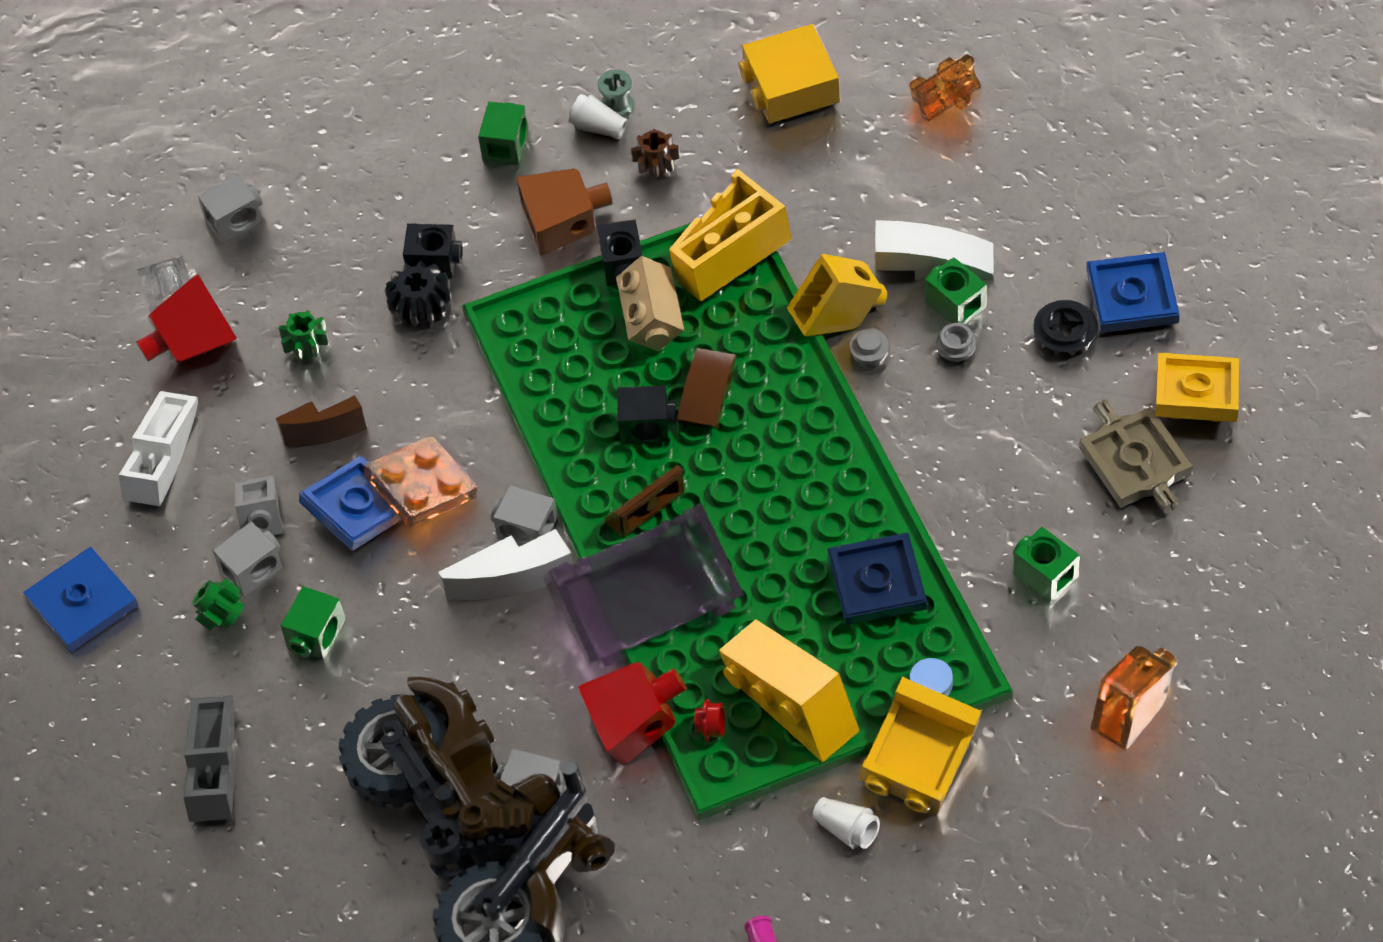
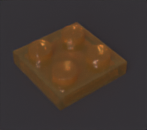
M432 435L365 464L364 476L409 528L469 502L477 496L478 487Z

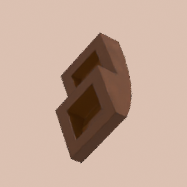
M701 348L696 349L678 411L677 421L679 423L718 430L725 395H729L737 358L735 354Z
M355 395L318 412L311 401L276 418L281 439L285 446L324 444L355 435L367 429L362 406Z

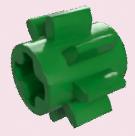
M310 310L289 314L286 325H281L278 328L284 353L293 351L300 361L302 358L318 357L321 345L329 344L324 318L320 317L315 320L310 314Z
M226 578L221 583L218 581L214 583L211 580L205 582L192 601V605L197 608L195 613L198 614L195 620L210 631L215 626L220 627V625L225 629L229 628L237 620L244 607V604L239 601L241 596L238 593L241 589Z

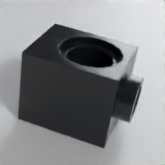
M636 219L597 225L607 286L616 285V277L642 256Z
M407 223L402 255L404 263L406 262L410 267L417 266L420 260L423 261L426 267L436 263L440 273H446L449 279H453L455 264L462 263L463 244L461 240H456L454 225Z
M666 385L617 388V422L620 444L669 442V426L676 425L675 401L667 400Z

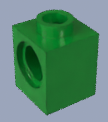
M488 101L478 135L482 160L519 165L529 130L525 105Z
M953 257L944 265L934 267L925 278V302L950 324L961 323L965 325L986 308L987 284Z
M1042 526L1031 537L1029 535L1024 536L1014 548L1013 574L1050 603L1079 576L1080 555ZM1044 560L1050 563L1040 564L1037 561Z
M302 586L280 626L286 646L292 652L302 657L311 655L324 660L346 619L340 598Z

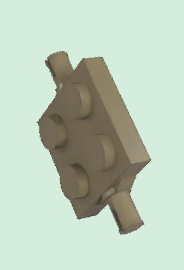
M1102 400V404L1099 401L1093 407V411L1104 425L1098 431L1081 438L1079 448L1120 508L1143 497L1154 496L1165 513H1170V508L1174 511L1179 506V501L1176 500L1168 487L1192 475L1193 466L1161 420L1155 417V412L1151 407L1133 415L1118 416L1108 400Z

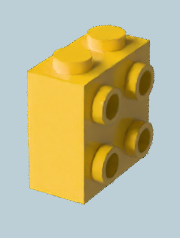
M813 24L742 45L743 61L738 62L741 78L744 84H751L753 104L757 111L763 110L769 124L840 102L839 76Z

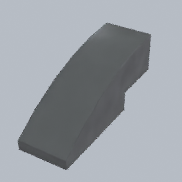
M233 695L193 698L190 704L184 753L187 765L184 801L189 822L232 819L235 777Z

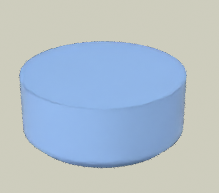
M928 658L916 663L911 670V681L948 696L953 686V674L945 662L935 658Z

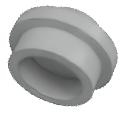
M951 323L945 326L938 334L936 347L943 358L950 361H963L971 357L975 352L976 337L968 326L961 323Z
M861 330L850 340V354L861 366L875 367L881 364L889 353V340L885 334L878 330Z

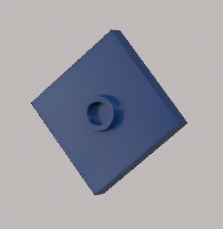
M1165 252L1087 262L1086 271L1100 333L1179 323L1180 313Z
M359 456L299 493V503L352 551L414 513L415 503L362 456Z
M91 546L23 592L29 604L70 652H73L139 606L133 594Z

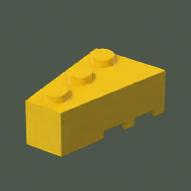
M736 169L731 175L732 182L722 194L716 193L710 200L711 207L703 217H696L669 249L677 282L700 302L792 240L786 206L739 169Z
M754 620L719 650L725 665L723 673L726 679L735 688H741L821 762L828 759L860 731L839 673L758 620Z

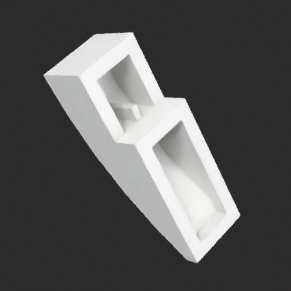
M875 220L876 271L915 270V280H925L934 267L942 266L955 257L980 279H994L993 243L953 229L929 224Z
M163 391L159 392L132 437L133 452L119 474L122 500L155 506L161 505L183 456L196 414L198 397Z
M556 529L520 547L511 535L438 572L442 591L447 600L503 598L550 586L575 575L571 552Z

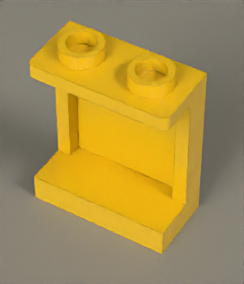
M902 677L895 692L892 706L867 759H864L861 765L858 780L865 782V787L876 794L887 796L890 793L903 799L905 805L920 813H928L930 811L938 815L978 727L982 711Z

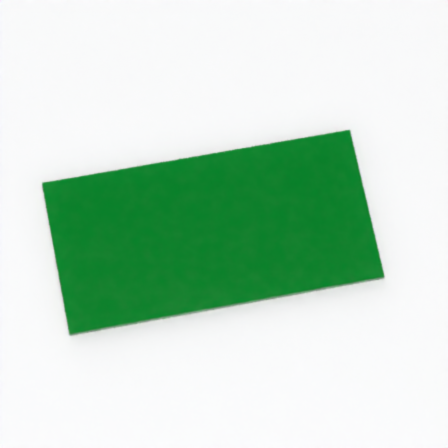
M688 223L640 241L643 257L671 268L684 331L659 352L636 344L628 339L618 285H606L601 255L463 304L462 309L548 497L555 498L557 516L626 665L641 662L656 678L674 668L685 683L687 690L667 701L676 722L660 738L700 821L869 755L892 706L895 692L902 677L910 680L913 666L921 660L935 658L945 662L953 674V686L948 697L980 711L1012 699L1013 690L823 335L804 336L788 311L787 307L798 289L778 251H774L700 302L677 282L669 251L671 246L691 224ZM697 348L730 353L737 356L729 395H725L718 430L682 424L677 421L686 379ZM666 385L667 400L675 401L676 425L669 426V442L620 444L617 422V388ZM679 465L682 468L684 493L626 537L621 538L605 522L604 518L662 474ZM909 533L927 599V610L845 625L827 556V548ZM754 620H758L840 675L860 731L824 762H821L741 688H735L723 673L725 665L719 650ZM710 699L711 703H723L725 712L724 736L712 737L710 742L705 740L703 733H696L695 709L702 708L704 701Z

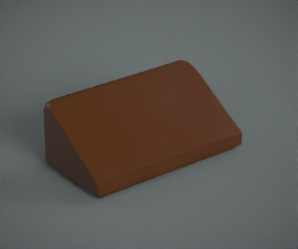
M677 465L662 474L604 518L605 522L621 538L626 537L684 493L682 468Z

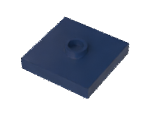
M909 533L827 548V556L845 625L927 610V599Z

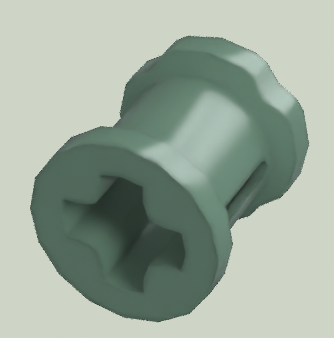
M622 70L606 71L598 79V90L603 95L601 102L622 117L630 115L634 110V100L629 95L632 88L629 74ZM617 80L620 81V87H617ZM613 102H615V109L612 108Z

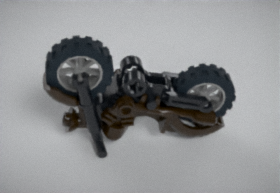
M410 676L407 679L409 690L414 695H391V699L385 701L379 698L372 701V706L366 710L364 707L354 714L356 719L353 722L348 721L344 727L345 737L340 738V763L353 790L356 789L358 795L363 800L371 799L374 805L379 807L392 804L393 808L405 807V803L413 801L418 808L426 825L420 835L422 849L430 863V868L437 883L444 888H448L447 891L442 890L437 899L439 907L438 909L434 908L433 921L436 925L433 928L438 942H479L485 936H487L489 942H563L565 915L554 885L555 881L570 861L572 868L577 872L601 869L609 862L616 848V843L609 837L597 834L599 826L592 805L586 803L588 794L578 764L574 761H567L561 766V772L567 788L563 794H561L557 784L551 777L541 773L529 775L510 786L502 780H498L494 775L498 770V765L490 746L491 743L495 742V738L486 721L482 719L477 722L473 716V713L477 712V708L467 689L459 691L453 681L448 683L433 677ZM423 750L420 758L415 751ZM370 754L383 755L371 765L368 764ZM392 763L393 771H382ZM456 863L459 868L450 872L446 866ZM476 910L478 914H471V912ZM464 924L479 926L467 937L464 936Z

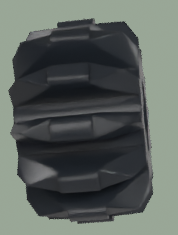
M420 260L417 266L410 267L405 262L403 272L392 271L391 281L387 282L385 287L386 302L391 314H396L401 324L411 320V323L416 328L420 321L424 320L432 325L433 316L445 317L446 306L451 305L452 300L451 290L449 289L450 282L446 273H440L436 263L426 267L423 261Z

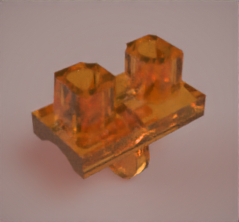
M968 54L957 60L948 57L939 63L936 74L928 79L919 76L909 83L912 99L918 103L924 120L930 122L953 106L963 110L971 105V94L981 89L980 81L974 71V57Z

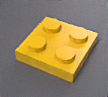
M1158 353L1155 417L1237 422L1239 411V358Z

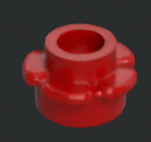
M710 699L704 701L702 708L695 709L696 733H703L707 742H710L712 737H723L725 732L723 703H711Z

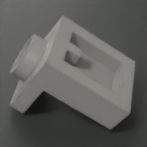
M274 475L234 483L235 508L240 528L242 529L252 521L262 532L268 530L273 535L282 534L283 524L279 512L278 490Z

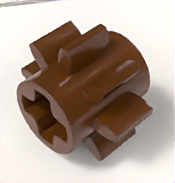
M653 129L642 136H637L638 146L631 148L632 162L638 163L640 174L645 172L650 176L658 178V176H662L668 171H674L673 160L680 159L679 145L673 144L671 133L665 134L662 131Z

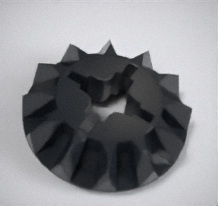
M1071 300L1054 301L1045 305L1036 314L1033 324L1034 337L1040 341L1042 349H1052L1056 356L1060 352H1069L1073 357L1077 350H1088L1092 340L1096 339L1097 320L1093 312L1079 302ZM1062 319L1068 329H1071L1069 337L1064 335L1062 330H1059Z

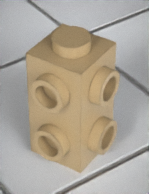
M641 256L616 277L626 331L630 341L659 352L684 331L670 267Z

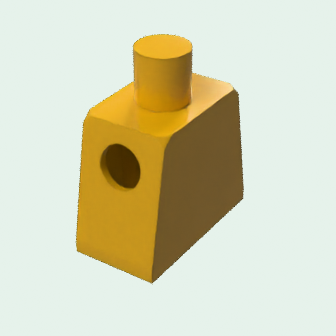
M821 254L787 309L804 336L852 330L860 326L872 307H881L885 304L887 291L885 286L878 282L868 265L863 261Z

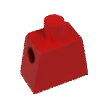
M197 274L148 315V319L155 331L136 341L148 362L168 351L175 363L178 364L231 344L237 337Z
M635 662L578 686L606 752L623 766L632 761L675 725L676 719L667 701L687 690L684 681L676 669L673 668L656 678L641 662Z

